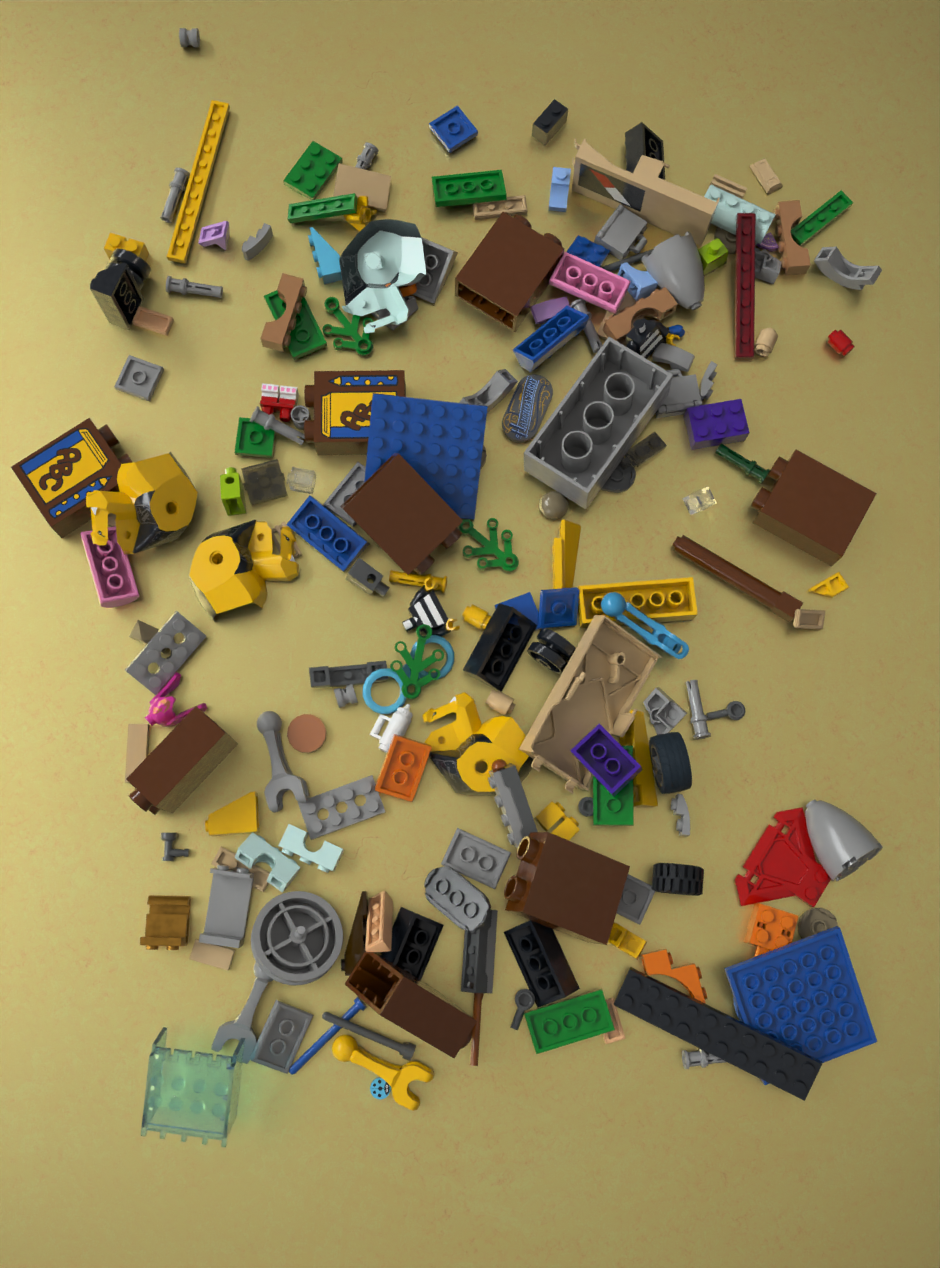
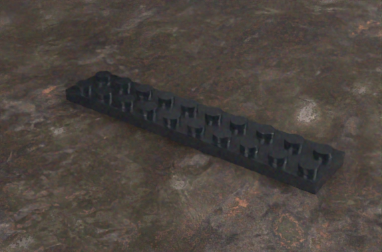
M630 967L614 1002L616 1007L804 1101L822 1066V1061Z

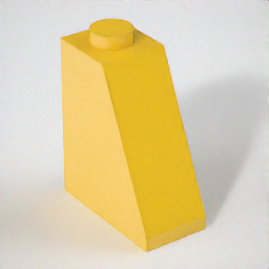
M255 791L250 792L209 814L208 820L205 821L206 832H209L210 836L260 833L258 793Z

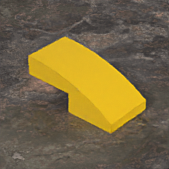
M614 922L608 943L638 960L647 941Z

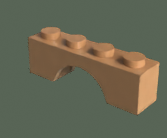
M800 200L778 202L773 210V213L776 214L773 220H776L775 234L779 238L778 251L782 256L781 268L784 269L785 276L806 274L811 265L808 249L799 246L791 236V229L797 226L802 218Z
M282 273L277 291L279 298L286 303V310L279 319L266 322L260 339L263 347L284 352L286 346L288 347L290 344L291 330L295 329V318L297 313L299 314L301 311L302 297L306 296L307 287L303 278Z
M666 287L661 290L656 289L649 297L641 298L635 305L622 309L618 315L608 317L605 320L603 331L607 337L623 343L626 341V335L632 329L631 323L636 318L651 316L661 321L675 312L678 303Z

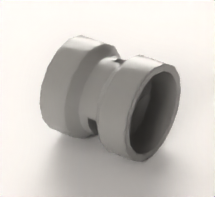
M180 28L179 39L181 47H188V45L200 47L198 28H192L191 30Z
M303 405L295 406L292 409L291 417L294 426L304 430L305 420H311L309 410Z
M353 684L347 685L345 689H334L339 708L344 707L349 702L351 704L358 702Z

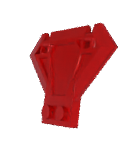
M803 807L776 812L773 818L778 822L775 827L770 824L767 826L744 863L743 868L747 870L744 877L738 874L734 879L740 905L745 906L796 896L810 907H815L831 878L822 865L816 862L808 835ZM784 826L788 828L785 834L781 832ZM753 876L757 877L755 883L751 882Z

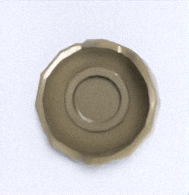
M551 491L541 497L538 507L544 517L556 520L566 514L568 501L561 493Z

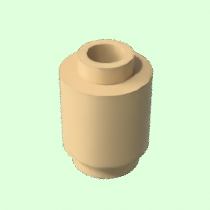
M766 328L761 330L755 344V352L758 355L766 357L772 352L778 338V334L774 329Z
M492 690L486 701L489 708L504 716L507 713L511 714L516 705L513 703V698L499 690Z

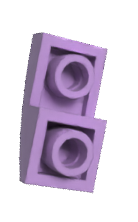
M561 297L531 306L530 309L535 323L541 324L546 323L564 307H570L567 297Z

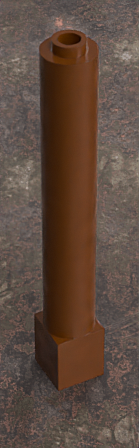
M682 535V537L677 536L672 545L675 547L673 551L771 609L770 612L789 623L794 619L795 610L800 609L803 605V602L785 591L779 592L685 535Z

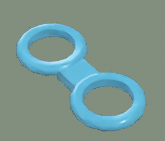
M431 635L429 639H426L425 644H440L446 652L445 665L439 670L440 677L438 679L451 671L454 664V651L451 644L445 638ZM417 642L413 645L410 652V655L413 658V660ZM405 664L402 669L410 679L411 670ZM383 668L372 672L366 678L363 685V698L366 705L372 711L380 714H391L405 704L407 698L402 693L403 683L397 673L390 668ZM424 670L419 672L418 680L428 675V672ZM431 672V677L435 678L437 672ZM382 676L394 678L400 687L398 699L389 706L377 705L371 697L372 684Z

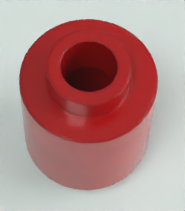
M834 330L828 336L829 341L827 343L843 357L855 347L852 344L853 341L842 330Z

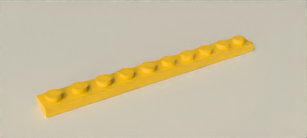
M211 100L168 250V261L186 264L230 109L229 103Z

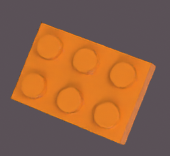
M394 734L379 774L375 791L413 802L432 746Z

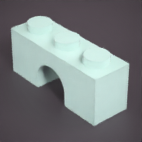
M288 824L278 845L283 848L281 852L293 856L295 853L301 856L300 861L309 865L311 862L319 865L317 869L326 873L329 870L335 871L344 849L324 841L320 850L310 852L305 845L308 832Z
M253 832L240 845L235 855V858L249 869L258 862L267 863L272 869L267 882L282 893L297 876L300 866L293 859L287 858L278 848L272 847L263 837Z

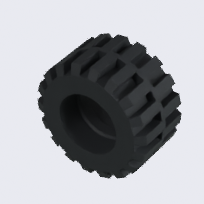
M656 863L653 865L652 890L661 893L699 896L703 894L704 869L693 865Z

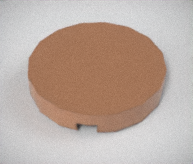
M303 714L291 721L287 737L295 750L301 753H312L323 746L326 740V728L318 717L311 714Z

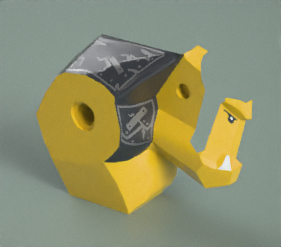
M170 452L133 463L121 464L117 474L119 492L94 490L86 496V507L91 509L93 531L90 534L93 544L106 545L108 541V514L113 513L116 515L117 543L121 546L124 554H134L177 540L192 520L198 492L186 471Z
M252 520L210 534L201 542L192 560L189 579L197 599L212 621L218 613L252 602L263 608L267 598L265 581H291L299 575V564L296 563L294 557V542L296 538L294 531L290 527L282 526L279 555L272 554V532L265 521Z
M463 692L455 695L449 703L436 709L430 708L423 714L422 717L425 722H432L449 713H456V721L431 732L425 740V744L432 746L429 757L455 793L481 796L496 795L495 789L490 787L488 777H490L489 771L492 770V763L497 759H502L507 764H514L521 783L531 771L534 759L519 750L526 735L515 720L509 716H496L481 724L474 698Z

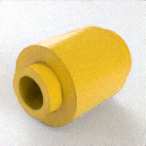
M473 604L471 607L467 606L462 615L465 617V622L484 630L492 617L488 615L489 612Z

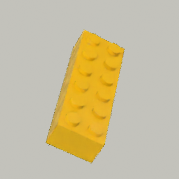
M693 577L578 586L580 590L578 602L580 628H588L595 615H605L617 625H625L617 621L615 617L607 616L602 611V598L610 592L621 594L626 602H630L639 611L657 622L693 620L698 615ZM624 610L623 614L634 623H644L633 614Z

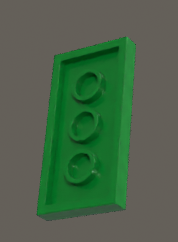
M502 170L432 177L436 207L507 200Z
M276 290L264 295L274 320L279 319L286 310V303L279 298L278 291ZM302 297L301 311L299 314L297 313L295 318V329L291 330L290 333L291 341L288 349L294 360L327 346V342L305 297Z
M622 746L633 757V746ZM593 776L594 826H634L633 779L613 797Z
M602 989L524 1013L536 1054L615 1030Z

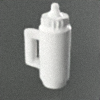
M406 704L404 708L399 707L391 718L382 714L379 715L370 735L380 740L378 748L385 753L388 752L394 734L404 737L413 716L410 712V704ZM386 720L389 723L381 737L378 734Z

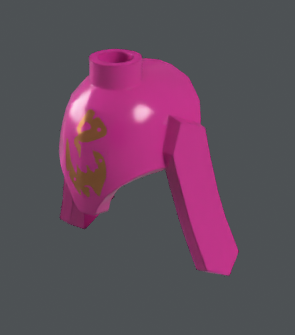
M176 672L167 685L149 702L151 706L148 710L149 714L145 716V719L151 726L156 723L162 727L175 726L194 708L185 710L176 716L173 711L176 698L174 696L165 697L179 686L181 674ZM205 703L197 705L203 712L207 710Z

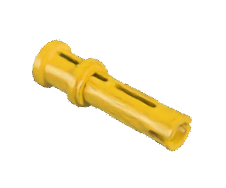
M391 570L389 582L422 587L427 578L433 577L430 582L431 586L438 583V587L433 590H440L442 593H445L448 577L432 576V574L424 576L410 573L407 575L405 572Z

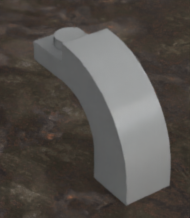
M837 246L822 247L814 260L820 271L829 279L844 287L855 290H862L865 285H873L882 272L879 265L859 266L849 262L843 257Z
M506 369L498 370L480 391L471 396L463 397L459 403L488 406V413L511 391L518 381Z

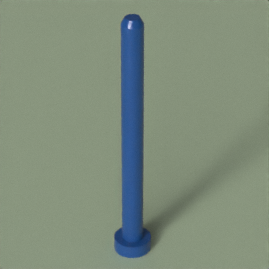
M357 997L354 1000L355 1004L341 1018L349 1021L360 1010L364 1011L367 1008L366 1004ZM334 1024L290 1067L289 1073L293 1075L301 1069L342 1027Z

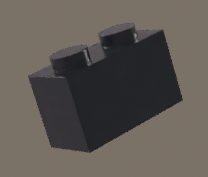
M554 99L533 123L532 137L546 146L567 122L568 108Z

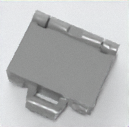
M619 204L595 236L594 243L602 245L610 250L609 253L619 260H623L629 254V251L638 254L646 245L647 239L642 234L647 229V222Z
M679 369L666 370L673 374L669 394L656 411V418L684 415L688 407L702 405L696 374L682 376Z

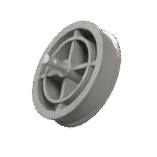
M304 891L283 893L270 900L259 912L251 933V949L259 968L271 979L282 984L294 986L314 982L326 974L338 958L343 943L342 924L334 908L323 898Z

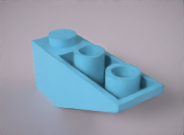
M310 227L311 235H308L310 246L315 248V251H312L314 262L319 263V267H316L318 277L323 278L324 284L341 281L340 255L313 227Z

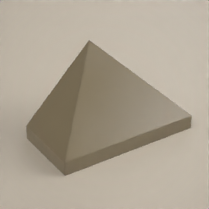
M138 620L129 637L147 645L159 629Z

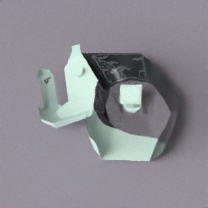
M393 219L371 221L355 236L339 258L346 306H342L343 310L358 316H364L384 308L391 313L388 317L368 323L364 327L365 334L372 333L376 328L389 324L401 325L406 322L410 310L399 287L413 285L426 275L422 238L416 224Z

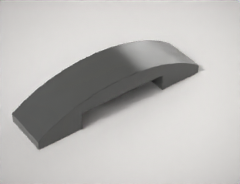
M376 661L360 665L309 668L311 688L343 687L350 684L362 685L372 672L387 668L386 661ZM382 676L376 679L374 683L386 681L388 676Z

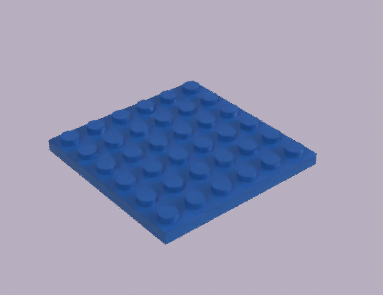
M373 393L365 481L394 453H399L460 518L474 520L488 406Z
M838 926L724 968L743 1023L822 1061V1063L877 1042L841 929ZM762 1080V1083H763L764 1085L770 1084V1083H768V1082Z

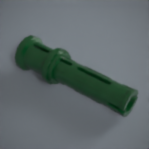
M722 443L715 452V454L744 470L745 475H751L759 480L760 484L763 483L770 472L769 469L766 470L759 466L755 460L750 461Z

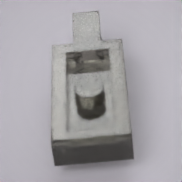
M654 432L630 448L619 466L623 470L631 465L638 468L665 449L667 445Z

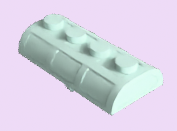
M712 184L704 196L715 202L718 197L720 198L711 224L735 235L737 213H756L755 244H761L776 215L775 213L769 212Z

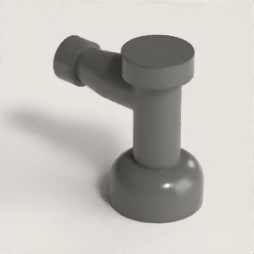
M161 833V840L164 841V857H162V861H174V857L189 856V849H172L177 833Z

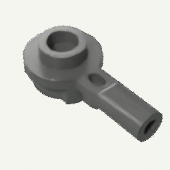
M733 701L727 705L726 709L709 712L706 715L708 721L727 716L732 720H739L745 715L746 711L741 702Z
M585 797L579 801L578 809L582 815L586 817L593 815V798Z
M521 989L515 995V1003L518 1008L511 1024L512 1029H519L525 1010L530 1009L535 1003V996L529 989Z

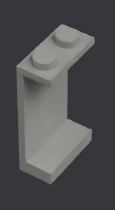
M217 865V868L210 869V873H213L205 928L204 932L200 934L199 942L240 948L244 942L254 873H250L247 868L237 867L236 871L229 870L227 865Z

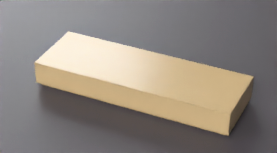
M525 195L507 197V200L472 204L475 220L497 218L502 212L510 216L526 215L528 212Z
M128 724L125 783H129L126 778L148 756L149 724Z
M222 846L211 863L215 867L217 865H227L229 870L237 871V867L249 869L235 858V853ZM254 865L249 869L250 873H254L252 887L265 892L269 884L267 879L270 872Z

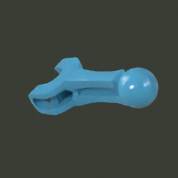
M610 592L602 598L601 608L607 616L615 617L617 621L634 630L649 644L656 645L673 657L683 659L687 656L689 647L684 641L667 631L663 624L646 616L630 602H626L621 594ZM624 610L653 629V632H648L623 614ZM681 646H682V648H683L682 652L679 653V654H677V653L680 651Z

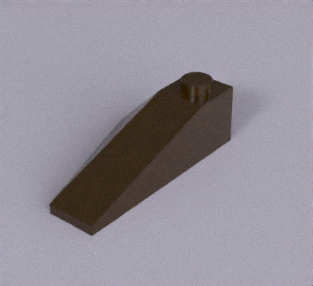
M362 891L344 954L345 959H341V971H345V976L351 975L365 952L368 913L367 891Z

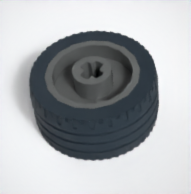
M671 732L650 737L651 763L660 792L662 794H670L690 789L692 786L691 765L681 734L679 732Z

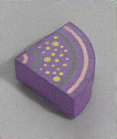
M771 232L765 235L761 244L758 243L756 245L770 252L777 251L779 248Z

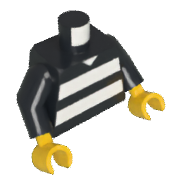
M642 318L634 322V327L626 335V347L647 359L664 341V337H666L667 344L676 346L673 344V338L680 340V337L670 334V330L661 322L652 319L648 321Z
M433 577L425 580L424 585L416 592L410 602L408 610L411 618L402 622L406 632L422 624L431 627L432 635L441 637L450 633L451 630L457 631L460 629V626L453 627V623L457 619H448L435 592L431 591V589L438 587V583L431 586L430 582ZM422 628L420 634L426 635L427 631Z

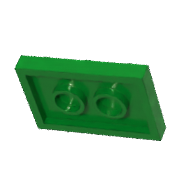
M312 141L283 180L284 185L309 200H315L338 169V164H342V157Z

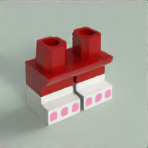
M262 383V397L260 401L262 411L269 415L280 413V421L289 423L291 411L298 403L299 392L297 387L280 385L279 388V385Z

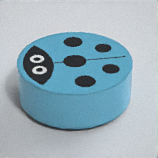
M378 1077L372 1081L370 1092L374 1098L384 1099L389 1095L391 1086L384 1079Z

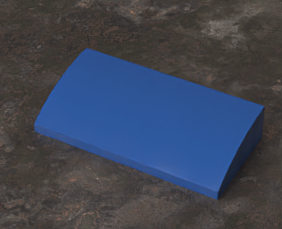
M310 495L286 524L343 572L354 563L370 544Z

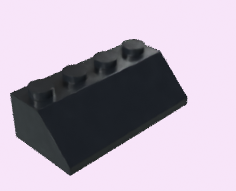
M643 122L625 132L626 171L634 172L641 155L663 161L664 163L663 140ZM663 166V168H662V170H661V172H660V175H659V177H658V178H661V179H663V180H665V167H664V166Z
M121 263L98 272L90 283V290L109 323L130 330L139 306L141 307L144 298L128 265Z
M499 603L463 671L502 692L537 625L515 608ZM511 616L518 619L519 626L508 623Z
M401 907L392 927L391 951L382 952L380 956L421 980L444 925Z
M528 920L504 932L528 988L535 996L537 1008L565 998L580 989L552 928Z

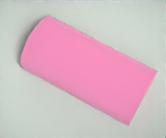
M564 252L549 280L550 285L614 314L619 310L631 282L567 252Z
M116 526L108 527V541L106 545L93 544L90 534L93 530L81 532L80 535L100 605L104 608H112L135 601L139 597L128 555L124 554L121 546L117 543Z

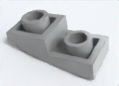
M264 223L262 229L258 230L256 238L249 236L248 240L243 243L242 252L245 260L249 261L254 258L269 243L273 236L270 225Z
M661 343L655 349L652 358L653 361L670 364L671 369L688 372L695 356L681 348Z
M713 361L710 362L699 386L701 401L704 398L708 400L713 393L711 388L714 382L712 380L717 374L715 372L717 364Z
M677 794L675 798H672L671 810H674L673 815L681 816V819L677 820L676 825L679 836L687 837L690 836L689 811L683 795Z

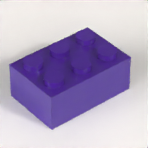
M742 399L688 407L683 415L691 450L718 446L721 443L724 445L742 442L746 440L750 433Z
M600 723L570 750L613 797L642 771L641 765Z

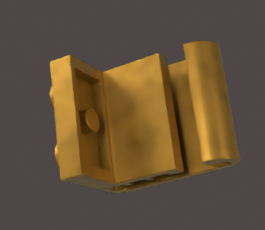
M149 895L147 905H150L149 914H146L145 937H140V945H146V950H158V946H166V950H179V946H187L191 897Z

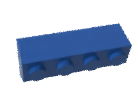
M569 306L564 307L513 349L520 366L530 372L537 369L542 362L550 358L553 353L565 346L570 339L577 336L586 327L589 316Z

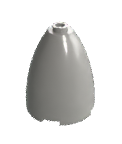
M686 232V236L681 237L677 234L654 247V250L651 252L652 254L649 256L648 254L644 255L641 261L649 274L658 282L660 289L666 287L679 305L693 311L701 307V302L704 300V272L696 243L691 233Z
M812 800L806 805V826L811 844L822 867L832 881H839L847 877L882 850V845L872 833L842 809L822 800Z

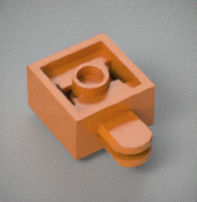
M760 903L754 904L744 943L757 946L754 957L792 943L799 916Z

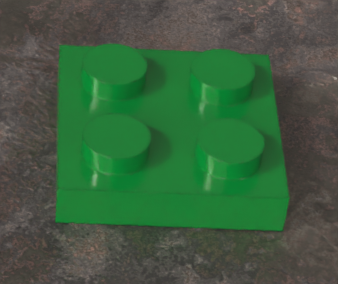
M239 417L235 455L273 458L276 432L272 429L265 430L264 426L256 422H250V418Z

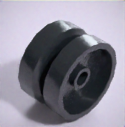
M119 248L115 249L110 258L111 263H107L105 269L126 263L141 291L144 285L143 280H146L151 272L150 266L146 261L130 251Z
M542 628L537 635L539 642H532L527 652L535 661L548 670L562 674L567 665L565 660H570L576 648L558 633Z

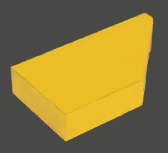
M837 572L811 587L809 592L833 598L848 589L849 586L840 572Z

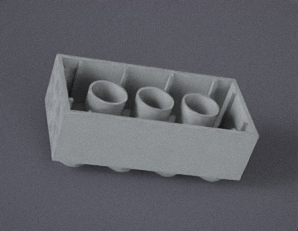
M608 337L525 450L524 471L579 506L587 509L668 396L673 374L613 338Z

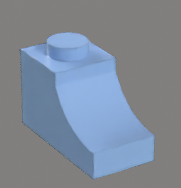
M553 167L549 199L550 211L566 212L570 168Z
M627 262L621 264L618 275L631 281L627 291L636 302L641 298L649 297L656 290L658 282L648 271L637 270Z

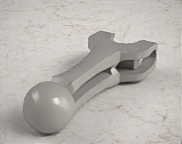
M266 711L258 717L257 728L263 734L270 754L272 779L267 784L264 793L269 809L275 813L282 809V797L286 791L291 790L296 800L300 803H307L310 800L306 781L301 777L293 775L287 763L281 742V733L279 732L282 726L280 716L273 711Z
M256 962L253 969L256 978L243 1010L235 1020L225 1022L219 1027L211 1048L213 1051L219 1052L227 1040L237 1039L243 1046L240 1060L245 1064L250 1061V1056L257 1043L256 1034L251 1027L256 1006L268 982L273 981L259 968Z

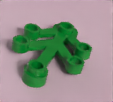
M335 297L327 298L324 303L326 311L333 313L344 328L326 324L322 329L323 334L326 337H331L333 334L352 337L354 341H343L342 338H335L333 341L334 348L336 350H342L343 348L355 349L361 356L369 355L373 351V343L369 340L370 333L365 334L363 330L362 337L358 333L360 316L353 315L352 322L350 323L339 309L338 299ZM365 318L363 320V327H366L365 324L367 322L371 323L373 322V320L371 318ZM341 342L342 345L337 346L336 343ZM367 346V349H361V347Z
M490 518L487 521L490 541L473 528L472 521L464 519L459 525L458 529L462 532V535H470L484 546L479 548H473L469 545L463 548L464 557L471 558L472 556L494 554L498 558L495 560H487L484 557L479 558L477 567L480 570L501 567L503 570L511 572L518 567V557L512 553L511 540L513 534L510 530H504L501 534L505 553L498 548L497 519ZM495 522L496 526L491 527L489 523ZM468 524L470 527L468 529H464L463 525ZM508 533L510 538L506 539L503 535ZM470 549L472 553L468 555L465 553V550ZM511 559L513 563L507 564L506 560ZM485 561L486 565L480 566L479 563Z
M426 624L419 625L416 629L418 641L414 660L403 641H398L394 645L395 651L401 654L411 670L410 679L402 669L403 665L400 661H392L390 668L399 676L403 683L402 693L409 699L417 698L421 693V687L440 677V671L432 668L428 671V675L418 680L419 672L444 658V652L437 649L432 652L431 656L422 661L426 639H429L432 635L431 627ZM422 628L427 631L425 636L420 634ZM399 643L403 644L404 649L402 651H399L397 649V645ZM440 652L441 658L436 659L435 653ZM396 662L400 665L398 670L393 668V664ZM433 670L437 672V676L435 678L431 677V672ZM411 685L415 688L412 693L408 692V687Z

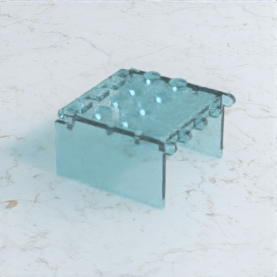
M163 1027L153 1042L152 1052L149 1055L141 1136L146 1137L147 1130L160 1132V1139H165L166 1133L181 1135L182 1142H186L187 1136L203 1138L202 1144L207 1145L208 1139L222 1140L221 1147H226L228 1135L237 1116L245 1038L240 1039L233 1057L217 1054L216 1061H213L212 1053L196 1051L195 1057L192 1058V1051L174 1049L173 1055H171V1048L165 1047L167 1028Z

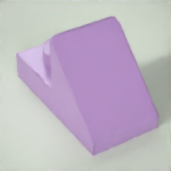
M223 221L202 227L198 244L203 247L217 244L226 250L230 235L229 222Z

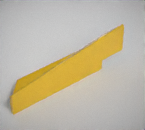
M561 520L560 538H554L552 543L553 589L573 588L581 526L567 520Z
M637 711L634 716L635 719L625 735L620 737V745L633 746V758L642 767V771L633 778L634 807L658 806L645 718L642 711Z

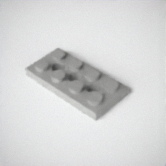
M175 611L128 665L125 671L153 694L157 695L206 638V635L178 611ZM182 633L184 640L181 643H175V634ZM170 648L171 655L168 658H162V649ZM150 663L158 664V670L155 673L148 671Z
M372 775L311 797L307 803L298 802L311 840L386 813L379 792L375 791L376 784ZM359 795H363L366 798V803L363 806L355 804V798ZM340 802L347 804V810L344 813H339L336 809L337 804ZM321 809H327L329 812V816L325 820L318 818V812Z

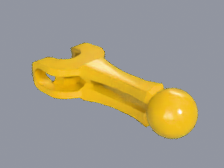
M340 1035L332 1044V1053L337 1060L341 1062L351 1061L374 1072L392 1087V1094L396 1103L413 1111L419 1108L420 1099L410 1091L409 1083L416 1079L426 1083L430 1082L435 1076L431 1068L419 1061H410L404 1065H398L380 1059L361 1046H358L355 1038L350 1035Z

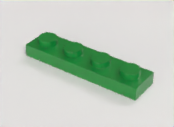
M841 190L791 230L793 240L799 246H802L850 208L853 202Z
M353 193L289 204L287 219L290 223L353 214L357 212L358 197Z

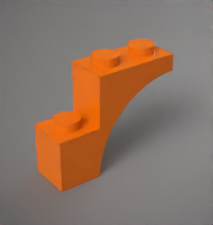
M666 949L640 954L646 975L661 974L672 977L686 988L692 998L705 1003L707 993L700 984L699 979H702L701 971L694 963L671 968L673 959L671 953H667Z

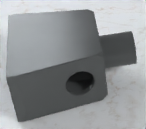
M360 558L357 559L345 578L370 595L373 591H376L384 597L390 588L381 582L383 575ZM367 579H372L374 583H369Z

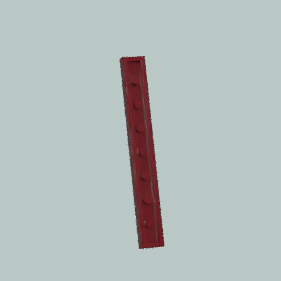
M737 213L735 359L754 358L756 213Z

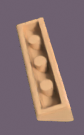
M382 891L368 899L366 952L391 951L393 900L386 891Z

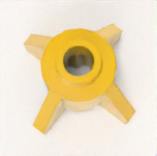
M368 196L358 197L356 213L344 215L346 221L358 231H361L368 225L365 223L371 220V215L377 214V210L367 207L369 206Z

